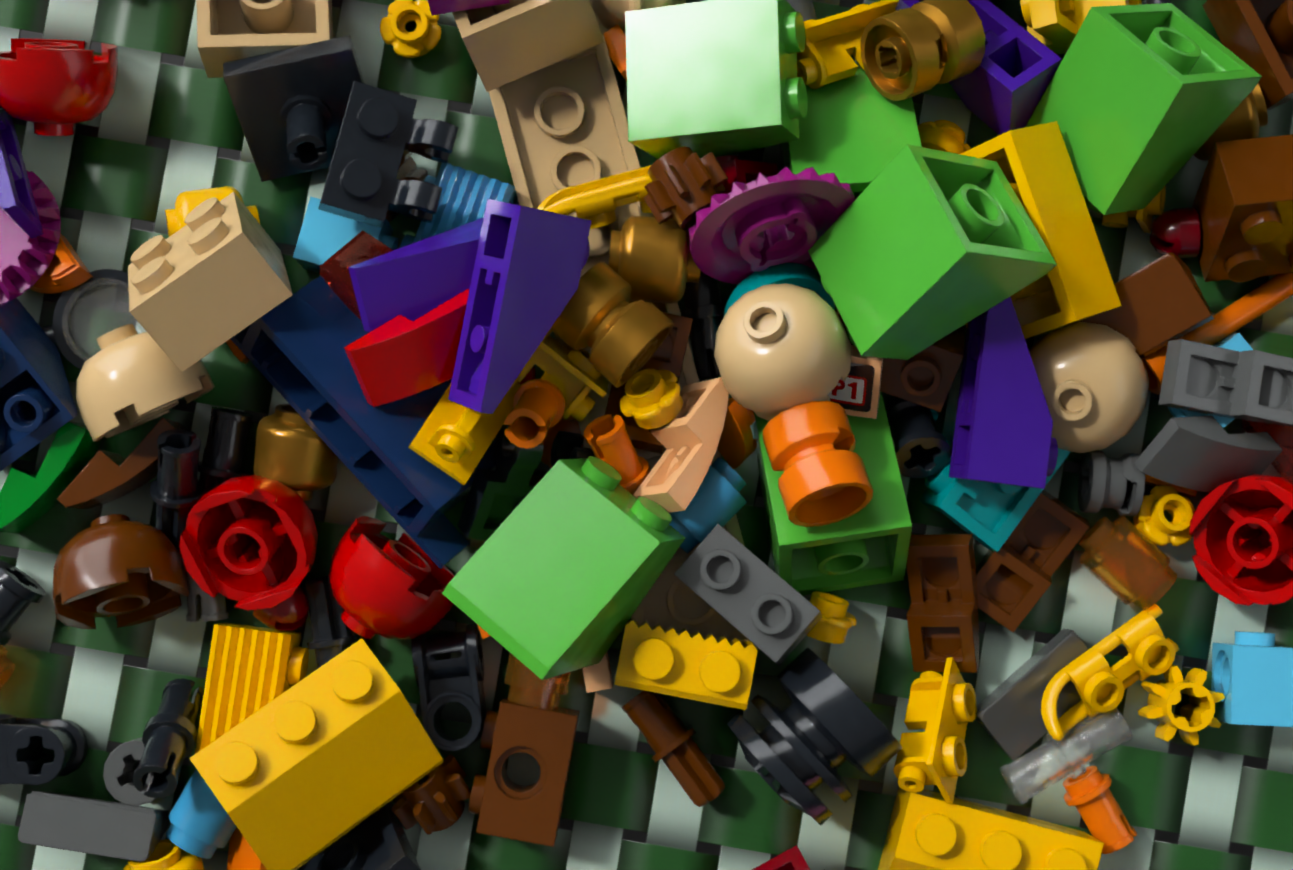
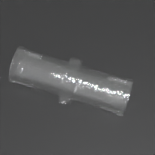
M1115 708L1109 712L1098 713L1093 718L1088 717L1079 722L1066 733L1061 741L1054 740L1048 733L1046 735V743L1009 765L1000 767V772L1012 794L1023 805L1028 802V799L1068 775L1076 779L1085 774V765L1120 744L1129 742L1133 739L1131 737L1133 735L1126 720L1118 709Z

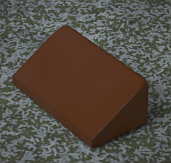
M1170 252L1114 284L1122 306L1078 322L1101 324L1112 328L1127 337L1135 346V352L1143 359L1168 345V341L1177 340L1215 318L1189 267L1175 253Z

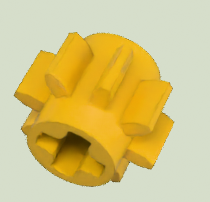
M1171 665L1163 673L1164 679L1156 683L1142 681L1141 686L1149 692L1147 698L1148 706L1140 708L1137 712L1139 716L1156 719L1160 722L1155 729L1156 738L1168 742L1174 737L1178 729L1181 739L1185 743L1195 746L1199 744L1197 731L1207 726L1220 728L1222 725L1214 717L1215 703L1223 700L1225 696L1224 693L1210 691L1202 686L1206 681L1207 671L1192 668L1183 680L1182 672L1178 666ZM1181 693L1189 696V704H1185L1180 708L1181 716L1172 713V705L1181 702Z

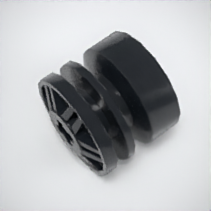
M807 647L777 675L782 688L792 701L784 711L757 694L751 702L770 724L759 733L738 712L727 725L735 733L745 759L785 803L808 814L822 826L833 815L829 808L814 793L823 782H826L846 803L852 797V794L837 770L844 762L848 761L862 773L872 778L903 747L858 696L821 658Z

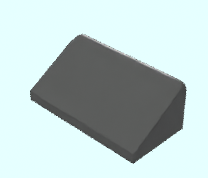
M1062 629L977 705L976 721L1013 762L1048 732L1041 715V700L1049 681L1063 667L1088 650L1073 630ZM1071 681L1064 686L1059 694L1057 701L1058 719L1068 709L1082 700L1074 683Z
M32 791L31 794L26 796L18 840L25 844L141 862L146 861L152 855L169 827V810L126 805L124 803L55 792Z

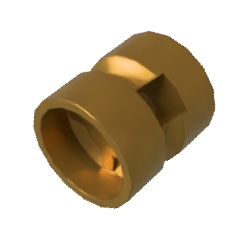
M924 0L918 2L911 8L900 9L873 19L864 28L860 40L861 59L866 75L872 86L883 97L893 101L908 99L932 89L936 84H944L972 73L980 66L985 54V33L982 21L975 8L967 0Z
M599 262L580 277L578 289L551 327V330L574 351L590 347L589 362L594 365V368L618 388L637 373L653 356L669 335L673 322L652 303H647L643 300L631 303V285L605 262Z

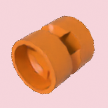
M812 401L796 405L779 413L767 423L763 429V441L773 471H784L778 479V488L788 519L793 524L814 527L839 522L856 514L873 498V488L862 458L856 452H853L856 440L846 411L839 403Z

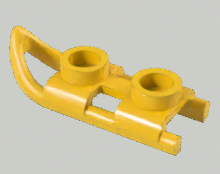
M651 165L561 189L547 197L537 209L563 215L575 212L578 218L592 220L590 229L615 222L617 220L616 207L639 201L643 213H652L644 200V197L648 194L645 185L652 182L648 175Z
M1152 603L1063 667L1049 681L1041 700V715L1049 735L1054 740L1061 741L1070 729L1085 718H1093L1098 713H1106L1115 709L1123 699L1124 690L1136 681H1144L1151 675H1160L1171 667L1176 652L1180 649L1173 640L1165 638L1159 624L1155 620L1163 614V611L1157 604ZM1120 644H1123L1128 651L1127 656L1110 667L1104 656ZM1071 681L1074 683L1082 700L1068 709L1058 719L1057 701L1059 694L1064 686Z

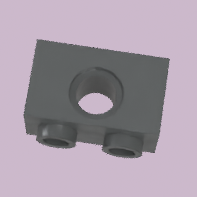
M719 524L713 528L674 573L686 586L779 667L822 618L820 610Z

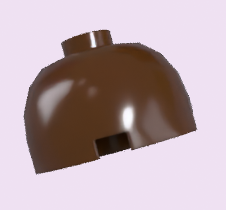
M122 514L105 515L93 520L90 524L91 527L79 532L60 550L53 571L56 619L66 626L80 629H96L95 617L116 616L117 628L133 626L158 619L177 610L182 606L180 594L186 597L189 595L186 570L176 546L161 530L149 524L130 521L128 516Z

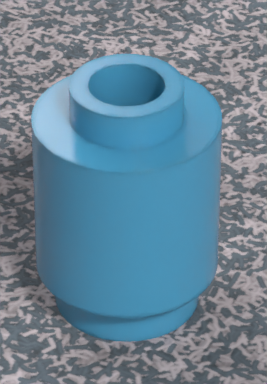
M720 457L710 465L703 482L686 510L669 513L672 517L669 525L685 537L680 548L687 554L698 543L700 544L717 524L724 527L747 503L739 493L746 485V482Z
M195 769L168 815L171 825L166 831V836L182 850L200 858L210 859L217 848H224L237 826L198 770Z

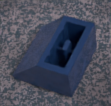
M17 298L0 306V471H2L78 415L58 348Z

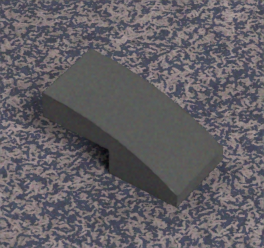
M1184 339L1168 341L1158 405L1233 419L1293 427V358L1258 350L1239 352Z
M1213 416L1175 417L1168 421L1134 464L1141 473L1161 481L1210 493L1220 484L1252 474H1262L1283 450L1268 432L1228 434Z

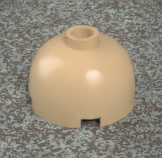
M769 284L745 293L729 307L716 332L714 357L723 384L731 397L740 406L742 405L744 408L754 411L757 417L770 421L779 413L796 405L812 401H830L828 393L837 386L840 378L845 382L850 372L852 346L838 313L815 291L794 284Z
M1087 322L1066 325L1042 337L1029 351L1053 420L1052 437L1056 438L1058 448L1085 453L1107 448L1132 430L1146 407L1150 381L1147 370L1144 369L1142 359L1135 352V346L1127 337L1106 325Z
M127 324L96 339L101 350L85 361L77 378L76 400L82 419L95 442L104 436L107 439L169 413V409L179 404L178 399L185 397L186 402L189 403L208 393L215 386L201 359L181 372L147 332L138 334L133 324Z

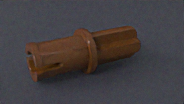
M642 691L621 707L656 753L652 757L654 762L656 763L660 759L663 760L695 805L699 807L705 806L724 791V781L691 738L696 731L693 727L687 730L679 717L675 715L662 694Z

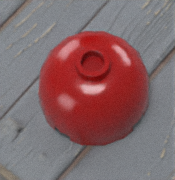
M11 38V51L0 52V107L14 118L34 122V134L44 136L73 135L74 123L93 120L108 107L116 90L118 46L101 43V55H96L94 50H84L85 41Z
M1252 474L1220 484L1200 501L1190 521L1189 535L1194 533L1193 544L1197 553L1192 556L1196 570L1213 591L1235 604L1247 606L1254 603L1275 605L1293 598V482L1285 477Z
M250 475L230 478L199 499L188 514L186 529L181 533L179 548L187 572L202 591L213 598L220 593L228 599L238 601L234 607L249 611L272 608L293 595L313 565L316 556L318 533L311 510L296 491L280 481Z
M364 515L358 517L340 540L331 560L330 583L335 599L345 610L341 615L342 621L353 632L366 639H372L375 634L395 640L413 639L429 631L454 606L442 594L454 575L446 566L440 569L420 546L405 533L402 534L398 541L391 540L380 534L387 523Z

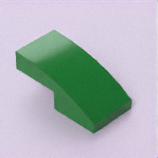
M69 421L58 429L38 473L31 470L11 468L0 491V532L19 533L51 510L59 502L57 500L59 495L95 456L104 437L94 442L86 425Z

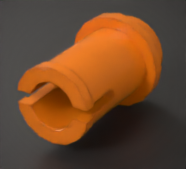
M543 379L528 380L519 387L514 395V409L510 411L504 421V425H509L505 429V435L512 444L520 448L529 449L535 448L542 443L547 435L548 428L556 425L565 411L566 403L559 388L550 381Z
M611 414L598 417L586 426L584 438L590 445L596 458L608 463L619 472L622 477L619 484L633 495L650 473V465L645 458L637 455L625 428V422L620 415L616 414L614 418Z
M1088 766L1076 771L1064 780L1063 786L1067 792L1063 798L1068 806H1075L1092 836L1104 843L1101 854H1109L1130 844L1134 840L1133 837L1137 836V833L1133 826L1129 824L1109 789L1113 782L1110 776L1105 773L1101 774L1097 766Z

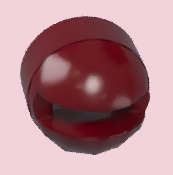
M1194 207L1174 208L1163 212L1153 220L1150 244L1159 254L1163 256L1173 252L1180 259L1198 256L1201 234L1198 214Z
M299 585L290 598L272 608L254 610L253 616L274 630L280 632L294 631L304 624L308 616L310 605L306 592Z

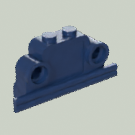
M338 271L322 274L233 336L231 340L431 560L442 569L470 544L444 514L460 501L467 500L477 469L493 470L496 466L495 443L497 435L465 485H462L409 449V445L450 385L452 379L394 402L376 407L368 404L344 349L347 345L369 333L364 331L350 274Z

